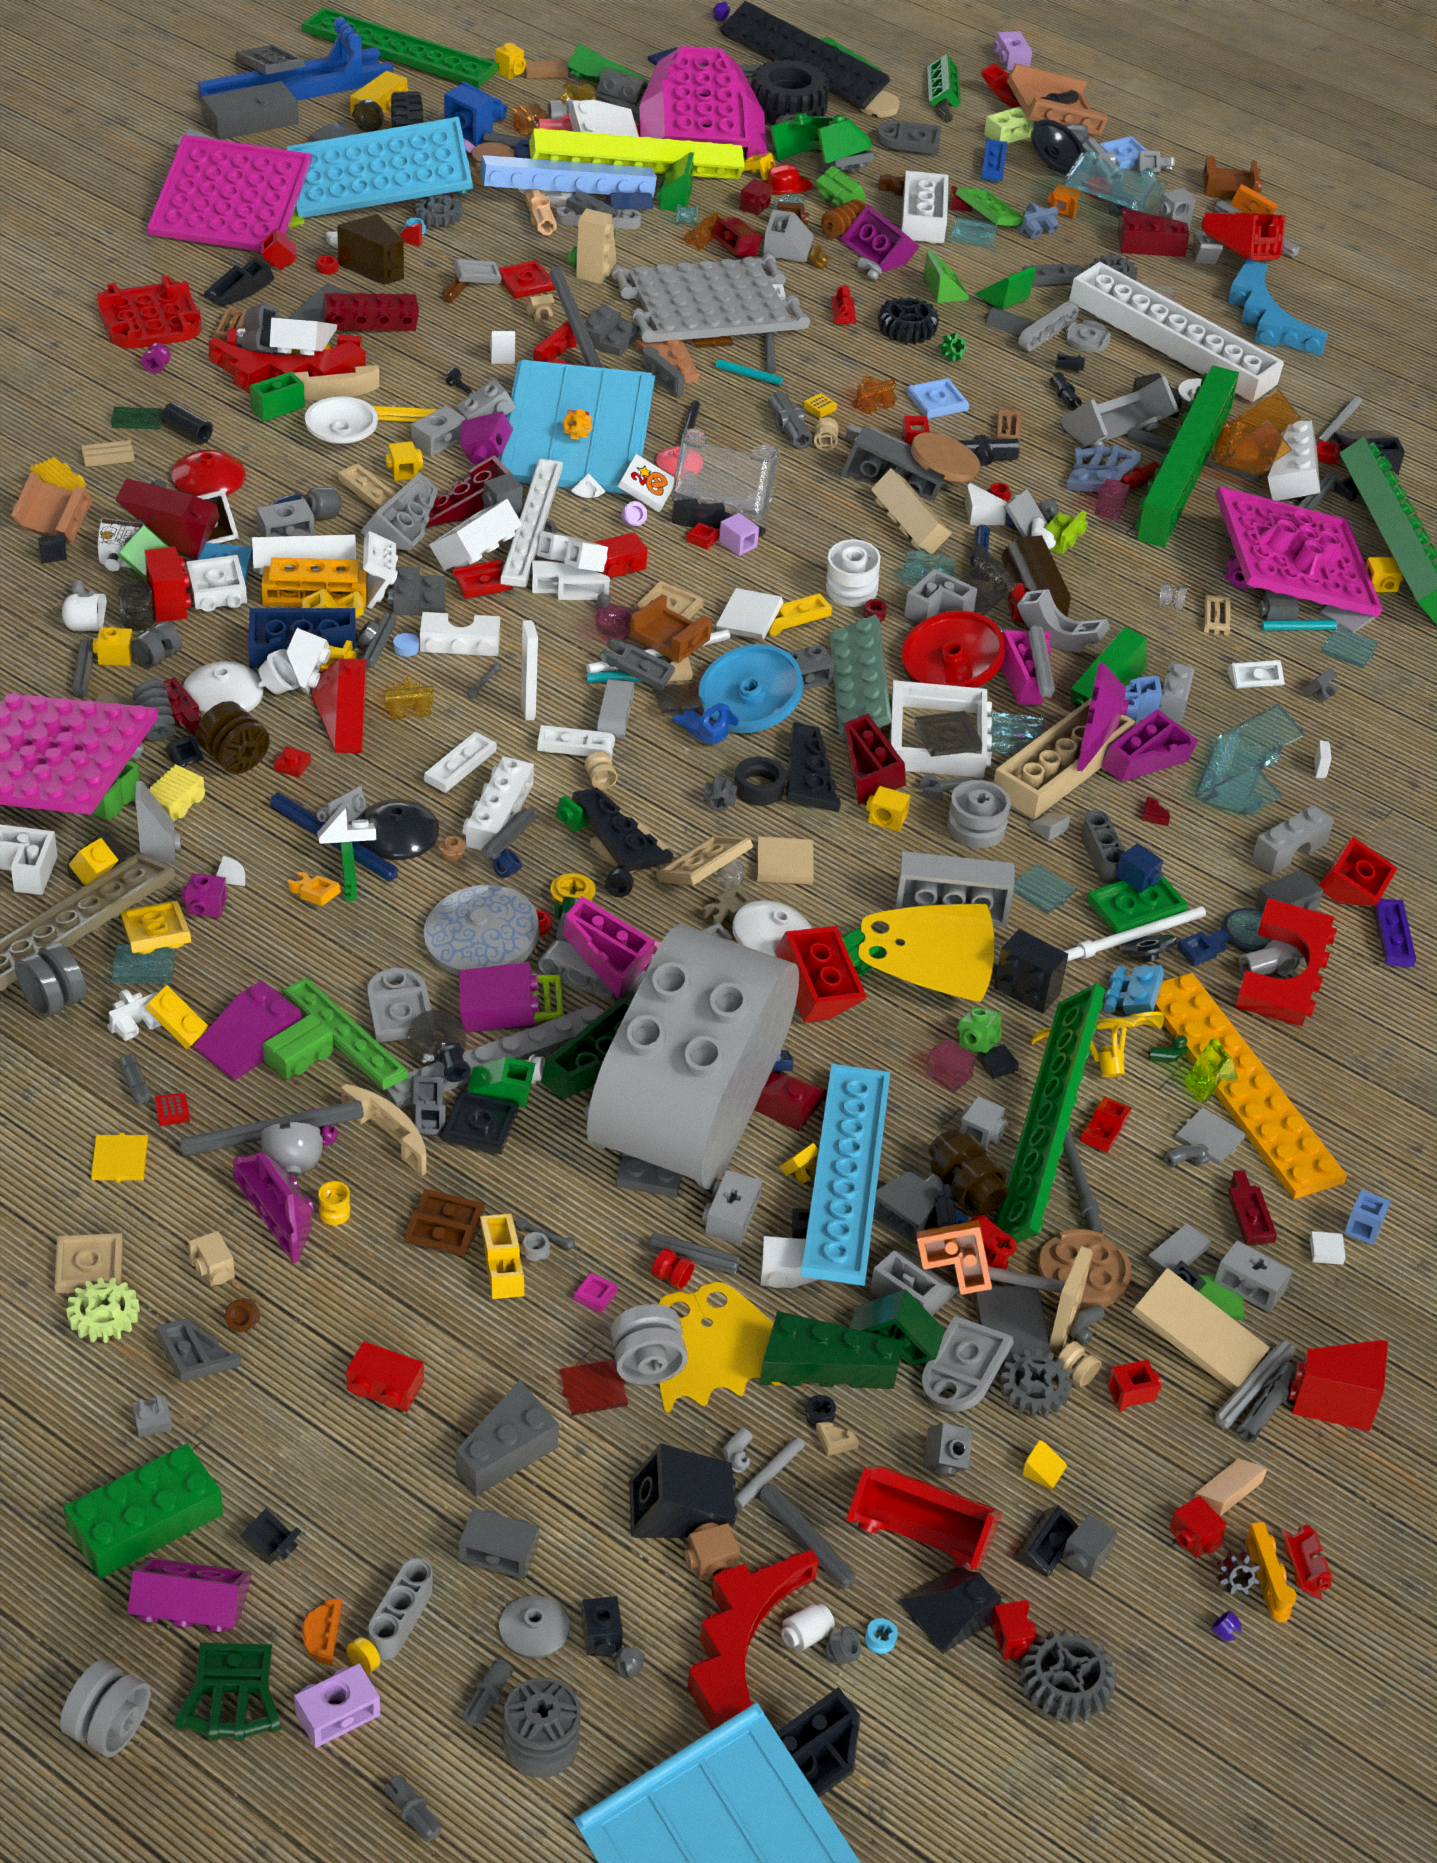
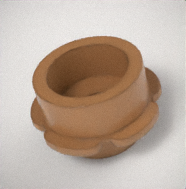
M448 836L439 843L441 855L447 861L460 860L466 851L465 841L457 836Z

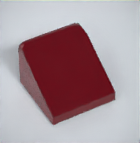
M952 185L950 194L951 210L972 211L973 207L956 195L958 188Z

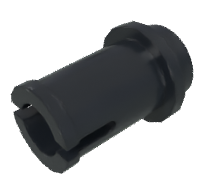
M1057 354L1056 368L1076 370V373L1084 370L1085 357H1081V354H1078V356Z

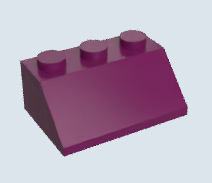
M868 204L840 238L860 256L876 262L882 269V272L907 264L920 247Z
M149 1557L133 1571L127 1614L138 1615L137 1619L145 1622H157L159 1618L172 1620L173 1625L180 1627H192L194 1623L207 1625V1629L211 1631L227 1632L229 1628L233 1629L240 1621L252 1572Z

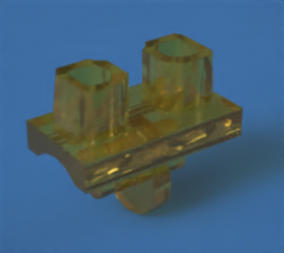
M566 82L563 85L565 92L559 97V100L565 104L567 100H594L596 95L594 94V87L590 84L577 88Z
M403 676V684L393 685V690H385L384 708L389 710L393 720L405 718L406 708L414 707L417 716H430L434 696L433 686L420 687V682L410 683L409 676Z

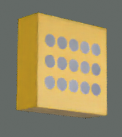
M820 393L805 400L803 408L820 419L836 411L837 403Z

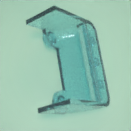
M1086 150V153H1080L1064 179L1063 184L1152 215H1156L1162 199V193H1164L1167 185L1166 182L1155 179L1157 174L1146 170L1144 174L1101 160L1098 158V153Z
M1279 703L1225 731L1214 743L1196 788V797L1204 804L1238 814L1253 815L1257 813L1262 807L1280 799L1282 796L1261 772V769L1267 765L1272 766L1277 763L1281 757L1282 748L1303 737L1305 733Z

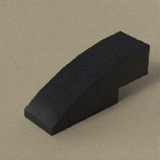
M254 257L243 268L235 265L203 294L219 306L232 304L260 291L275 278L270 266Z

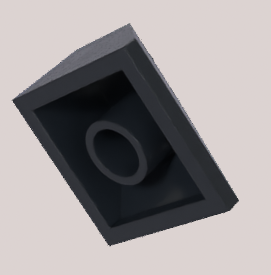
M952 1568L901 1599L899 1604L939 1651L944 1654L989 1626L994 1606L1000 1605L1002 1597L979 1572Z

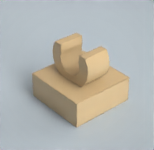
M552 294L530 297L526 306L528 316L534 315L535 321L540 322V314L544 313L547 319L551 320L553 315L551 309L554 304Z

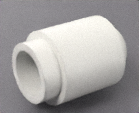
M811 1604L783 1620L782 1639L789 1648L801 1652L830 1634V1630L835 1626L834 1618L825 1605Z

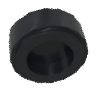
M615 866L608 873L605 880L606 890L615 897L627 896L634 885L633 876L627 870L620 869L619 866Z

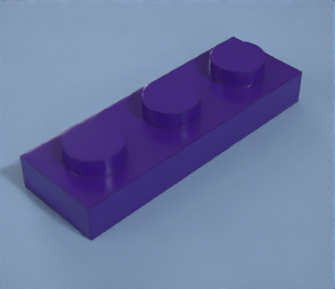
M1380 899L1378 904L1373 907L1386 966L1414 967L1416 955L1403 900Z

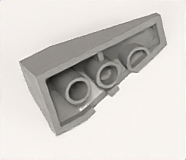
M418 473L371 517L360 532L366 536L370 531L396 543L397 550H411L425 536V527L429 522V513L434 505L438 488L424 475Z

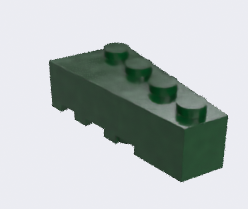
M622 997L546 1059L541 1083L562 1100L594 1086L604 1058L631 1002Z
M777 1311L762 1364L760 1385H772V1382H788V1386H801V1383H821V1387H834V1384H850L851 1388L894 1389L904 1340Z

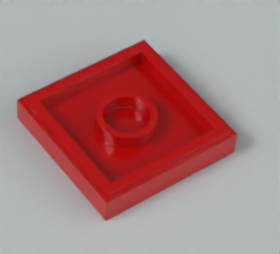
M537 260L498 268L502 277L500 282L514 299L555 290L551 277Z

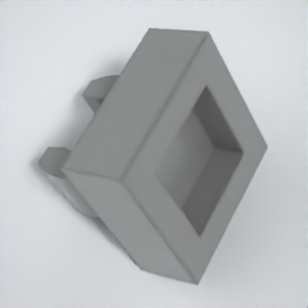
M157 1395L153 1399H139L137 1402L132 1403L139 1437L172 1431V1422L166 1396Z

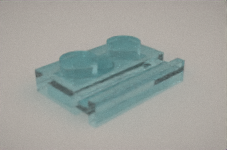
M116 945L114 970L112 972L113 983L172 984L176 949L163 947L157 948L148 954H140L138 952L132 953L130 945Z

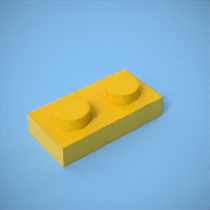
M168 985L144 1007L186 1049L209 1028Z

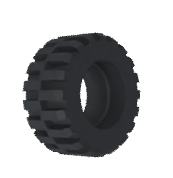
M774 60L772 63L767 62L763 66H759L751 76V88L764 111L766 124L774 125L779 116H785L787 113L789 115L807 113V116H825L828 104L829 80L824 72H821L817 67H813L812 64H805L797 60Z

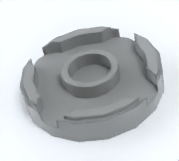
M1090 320L1082 321V324H1077V322L1071 323L1067 327L1065 336L1067 343L1072 348L1083 352L1105 350L1109 346L1111 338L1110 332H1107V328L1104 325Z

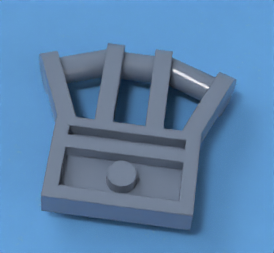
M1097 445V447L1087 449L1075 448L1076 464H1074V470L1066 482L1067 489L1072 491L1113 493L1122 476L1139 463L1141 454L1139 451H1128L1117 445H1113L1112 448L1105 447V445ZM1093 457L1089 465L1083 464L1084 458ZM1109 457L1105 466L1101 465L1103 459ZM1120 458L1125 459L1123 462L1117 465Z

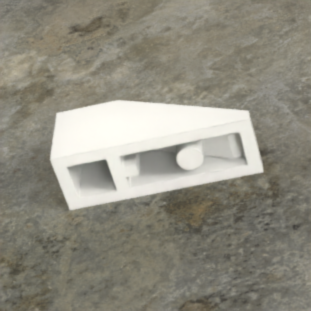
M764 1236L760 1286L794 1288L820 1280L801 1277L806 1239Z

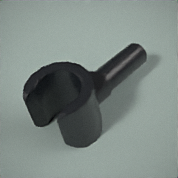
M453 367L447 372V375H449L446 378L447 385L453 386L455 384L468 395L472 392L460 380L462 374L459 369Z

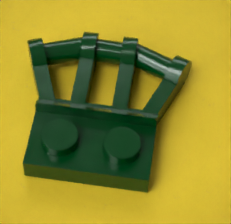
M200 1643L195 1685L178 1712L174 1727L182 1731L190 1729L208 1736L209 1740H219V1737H235V1741H245L246 1737L268 1730L271 1733L280 1731L279 1717L269 1690L273 1653L272 1644ZM205 1692H213L210 1721L193 1715ZM224 1692L239 1693L236 1722H221ZM249 1693H259L266 1716L246 1722Z

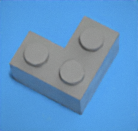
M934 568L907 593L904 617L919 624L929 617L944 612H974L977 588Z

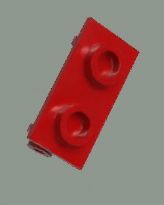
M841 285L837 289L836 296H831L833 321L842 325L856 324L854 297H850V288L848 286Z
M1310 1525L1300 1526L1298 1533L1295 1535L1285 1529L1282 1530L1286 1542L1284 1550L1288 1558L1293 1562L1296 1571L1294 1579L1298 1587L1303 1592H1308L1318 1599H1322L1320 1590L1330 1588L1333 1577L1325 1556L1321 1554L1313 1559V1556L1323 1551L1316 1530L1311 1528Z

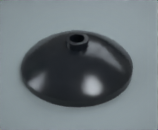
M1048 119L1040 120L1033 126L1031 130L1033 148L1038 157L1047 166L1062 173H1075L1083 166L1085 162L1084 149L1072 131L1061 123Z
M388 799L380 801L365 809L357 819L368 820L376 828V840L358 841V843L383 859L406 860L418 857L430 850L439 836V823L436 816L427 807L411 800Z

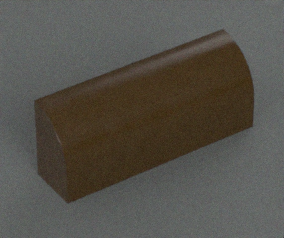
M1043 536L1023 537L1009 544L1004 550L1001 559L1012 583H1023L1025 594L1029 591L1049 589L1056 607L1067 617L1071 595Z

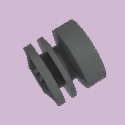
M533 1678L519 1684L507 1698L504 1706V1753L510 1765L522 1774L534 1778L552 1777L565 1771L574 1762L579 1749L580 1702L574 1691L563 1682L551 1678Z

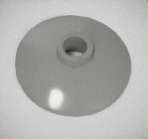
M525 1596L513 1601L503 1611L499 1622V1633L505 1646L516 1655L530 1659L544 1658L556 1653L567 1641L570 1628L569 1618L565 1610L554 1600L543 1596ZM531 1619H538V1620H540V1621L534 1623V1622H531L530 1620H531Z

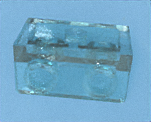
M955 217L951 240L993 247L998 225Z

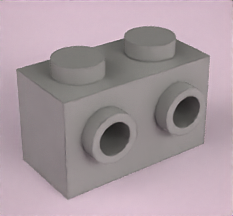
M493 379L456 405L460 414L466 420L503 411L506 416L516 408L507 391L496 379Z

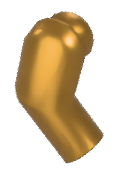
M820 245L812 246L808 260L816 267L825 268L830 259L829 256L825 258V253H822Z

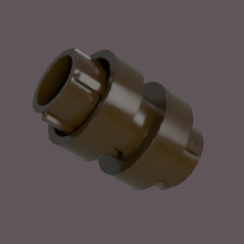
M952 1129L941 1133L934 1139L929 1147V1155L933 1158L931 1171L942 1180L943 1185H950L952 1196L964 1209H976L979 1214H989L1005 1202L1009 1193L1004 1185L1006 1172L993 1157L986 1156L985 1148L972 1134H961L958 1130Z

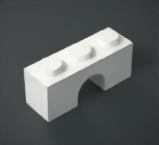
M541 531L536 556L561 561L566 565L580 569L603 572L607 561L608 547L568 535Z
M422 612L420 652L498 656L500 616L474 615V621L471 625L456 627L449 623V613Z

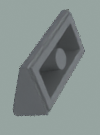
M991 308L986 321L987 325L1019 337L1027 327L1035 323L1032 320L999 308Z

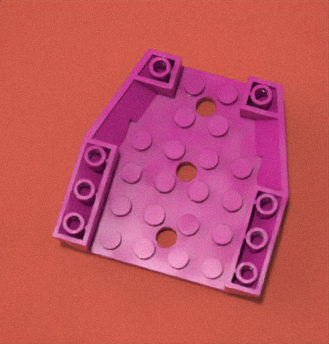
M681 46L658 61L639 105L640 137L741 145L745 147L746 159L751 155L767 153L764 111L741 67L723 49ZM700 94H705L707 97H702Z

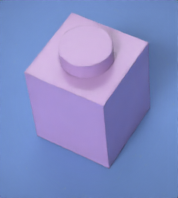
M738 513L721 521L719 542L738 556H741L757 547L759 527Z

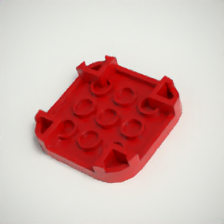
M162 275L161 284L118 289L116 282L107 284V290L97 293L99 315L109 339L119 347L132 349L150 347L154 343L163 345L183 342L195 338L202 331L201 313L194 304L190 295L189 284L186 280L180 283L170 280V275Z

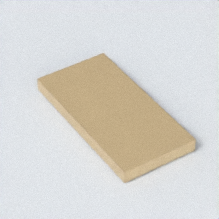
M1168 1268L1132 1311L1134 1315L1232 1392H1235L1242 1385L1270 1348Z

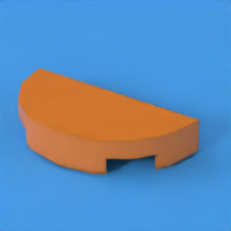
M343 1598L326 1600L324 1605L317 1607L313 1612L307 1613L302 1625L303 1645L307 1653L319 1663L333 1666Z

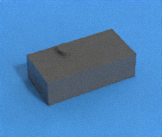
M282 81L202 97L203 120L219 140L298 124V101Z

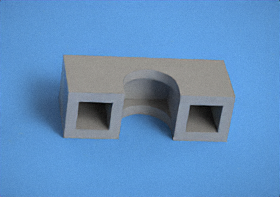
M1315 805L1307 808L1259 835L1252 861L1272 876L1291 864L1292 857L1299 847L1310 854L1326 845L1334 819Z

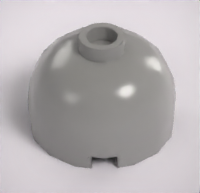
M290 1122V1128L280 1129V1124H275L261 1132V1151L279 1163L288 1176L300 1177L301 1174L313 1169L322 1156L323 1134L320 1135V1129L313 1125Z

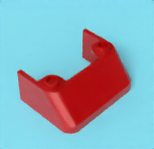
M874 1465L863 1469L846 1521L852 1523L859 1521L858 1528L870 1533L877 1534L878 1529H887L950 1553L949 1555L955 1558V1565L973 1571V1569L977 1570L982 1567L1003 1512L898 1471Z

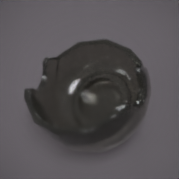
M367 99L354 105L352 117L362 131L373 132L382 126L384 113L382 107L376 101Z

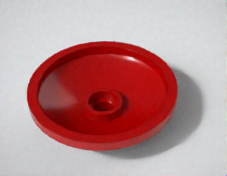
M210 449L198 450L184 455L176 461L171 469V481L174 487L180 492L194 496L225 490L227 496L237 491L243 485L246 477L244 465L240 460L229 453Z

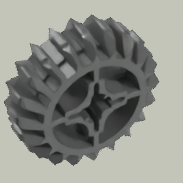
M1064 1628L1060 1632V1636L1050 1631L1046 1639L1039 1636L1035 1640L1034 1645L1030 1644L1026 1656L1021 1662L1020 1680L1021 1684H1024V1696H1032V1707L1043 1706V1716L1052 1712L1055 1713L1057 1722L1062 1716H1067L1071 1724L1076 1720L1077 1716L1086 1722L1090 1714L1098 1716L1102 1707H1106L1110 1703L1111 1694L1114 1693L1116 1686V1668L1111 1667L1112 1656L1104 1655V1645L1093 1646L1092 1636L1084 1640L1081 1638L1079 1630L1074 1636H1069ZM1052 1661L1053 1666L1049 1668V1671L1042 1673L1041 1667ZM1093 1679L1095 1685L1085 1691L1083 1685L1087 1683V1680Z

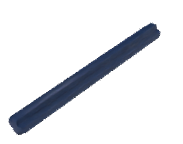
M276 793L270 798L271 807L318 836L317 832L323 827L325 822H320L316 815L281 793ZM352 841L355 861L388 882H392L398 877L397 867L358 842ZM341 842L329 843L341 851Z

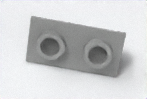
M358 786L327 803L328 806L319 808L317 818L320 822L326 823L342 804H345L347 823L359 817L366 809V800L362 787Z

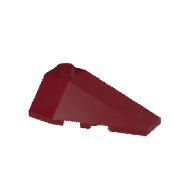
M771 1072L754 1110L800 1131L825 1099L828 1090L803 1078Z

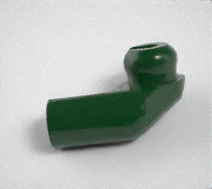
M1174 1035L1172 1037V1044L1167 1047L1150 1046L1148 1060L1162 1062L1177 1061L1187 1052L1188 1047H1186L1188 1039L1184 1035Z

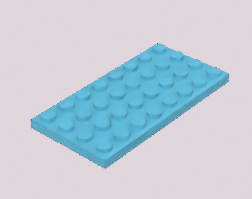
M459 117L287 146V150L310 153L312 155V162L296 204L298 216H302V218L473 189Z

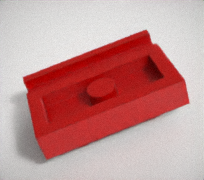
M501 560L453 569V578L456 579V584L464 599L513 589L511 585L501 584V574L504 568Z

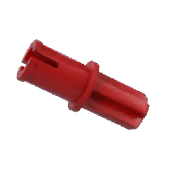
M1154 461L1142 468L1136 467L1132 473L1121 478L1118 485L1126 482L1127 484L1119 488L1121 491L1127 492L1138 485H1145L1148 480L1154 477L1157 468H1160V465Z

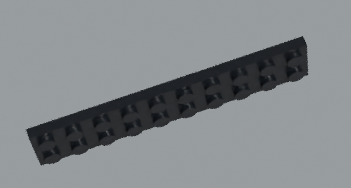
M744 1L719 28L724 36L771 61L797 60L805 64H812L813 67L819 68L829 80V92L863 110L891 81L889 75L747 1Z

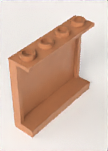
M1015 63L1007 82L1029 120L1040 121L1048 119L1059 122L1064 126L1067 124L1088 126L1089 134L1101 135L1108 116L1105 113L1092 111L1082 94L1087 84L1086 80ZM1069 90L1077 91L1079 96L1078 101L1073 104H1063L1040 98L1046 97L1050 93L1058 94Z

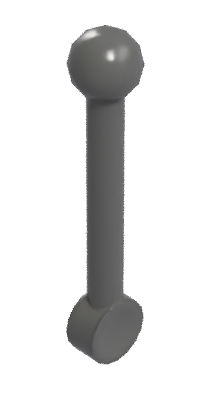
M499 662L492 664V669L475 688L468 689L469 698H477L478 691L496 672L501 671L502 666Z
M519 1218L516 1221V1229L518 1231L528 1230L542 1233L548 1239L563 1244L564 1248L568 1250L573 1249L575 1246V1241L571 1237L563 1238L528 1224V1220L525 1218Z

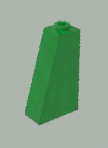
M1124 627L1072 686L1071 704L1077 709L1092 698L1099 662L1104 663L1124 687L1128 686L1131 680L1137 679L1147 668V638Z

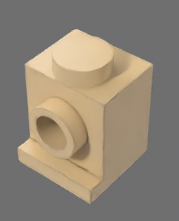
M219 1231L188 1241L190 1263L196 1267L200 1277L205 1275L211 1287L235 1278L233 1256Z

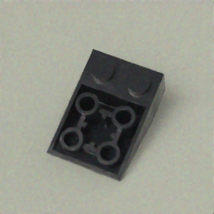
M1379 430L1334 432L1337 443L1341 445V451L1362 437H1365L1369 443L1374 442L1381 452L1379 456L1383 457L1385 455L1391 463L1392 468L1389 470H1393L1396 475H1399L1405 451L1398 437Z

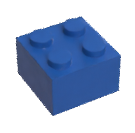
M459 85L444 94V119L459 117L463 138L476 147L486 141L483 140L485 132L493 133V99L463 85Z

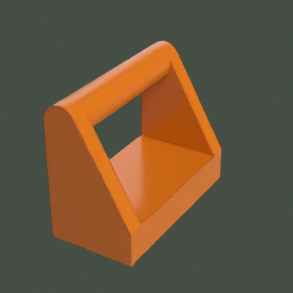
M1243 184L1240 185L1230 203L1231 206L1244 213L1274 214L1278 207V204Z

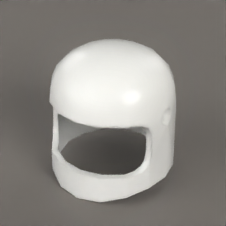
M79 594L69 595L62 607V616L66 627L73 631H99L100 627H103L107 604L105 594H94L90 597H80Z

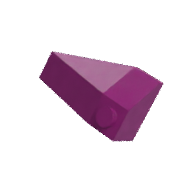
M1100 662L1098 663L1077 771H1083L1119 726L1121 715H1127L1129 700L1124 699L1126 688L1110 669Z

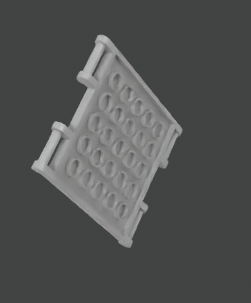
M770 253L765 254L762 258L746 257L742 260L724 259L718 262L702 261L693 264L683 262L679 265L660 264L657 267L638 266L633 269H623L621 266H615L611 270V276L617 281L622 298H638L644 311L639 308L633 310L631 317L638 324L641 338L646 343L806 329L810 325V319L801 310L800 302L796 296L791 295L786 300H780L772 284H784L786 277L783 272L779 271L776 266V259ZM764 269H768L771 276H767ZM626 280H630L632 286ZM787 311H792L796 318L791 319ZM647 323H651L653 329L650 328Z

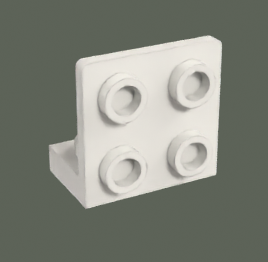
M370 531L364 538L363 570L369 573L367 578L366 607L372 609L376 602L379 603L383 599L387 586L389 584L392 585L397 578L396 563L398 555H396V543Z

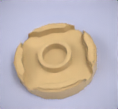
M881 91L864 110L859 109L868 116L877 114L879 118H887L898 112L900 100L892 93Z

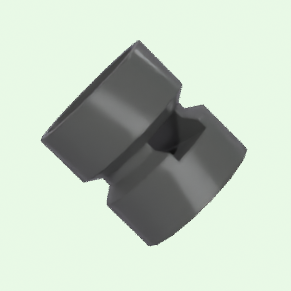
M161 621L151 627L149 631H144L134 637L131 641V647L138 661L143 666L152 668L165 658L179 652L182 649V640L178 631L171 623Z

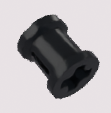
M446 1043L437 1051V1058L445 1067L443 1070L444 1077L449 1082H460L466 1079L471 1072L469 1064L463 1059L464 1049L459 1043Z

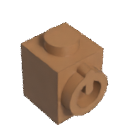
M707 1523L699 1526L689 1534L688 1549L684 1550L685 1560L688 1568L695 1570L699 1581L713 1579L714 1575H717L724 1568L739 1566L740 1549L728 1523L720 1526L716 1523Z

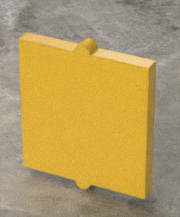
M120 1133L119 1135H96L91 1174L92 1180H115L116 1183L121 1182V1180H144L148 1135H125V1133Z

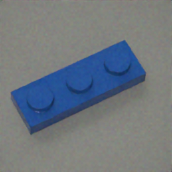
M987 139L981 179H987L991 182L1003 180L1007 149L1006 141Z

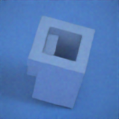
M1362 1189L1351 1211L1344 1234L1374 1245L1391 1201Z

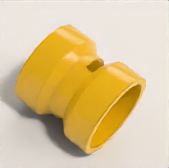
M331 1181L322 1185L318 1192V1201L320 1203L319 1216L321 1220L329 1225L343 1224L350 1217V1190L348 1186L339 1181Z

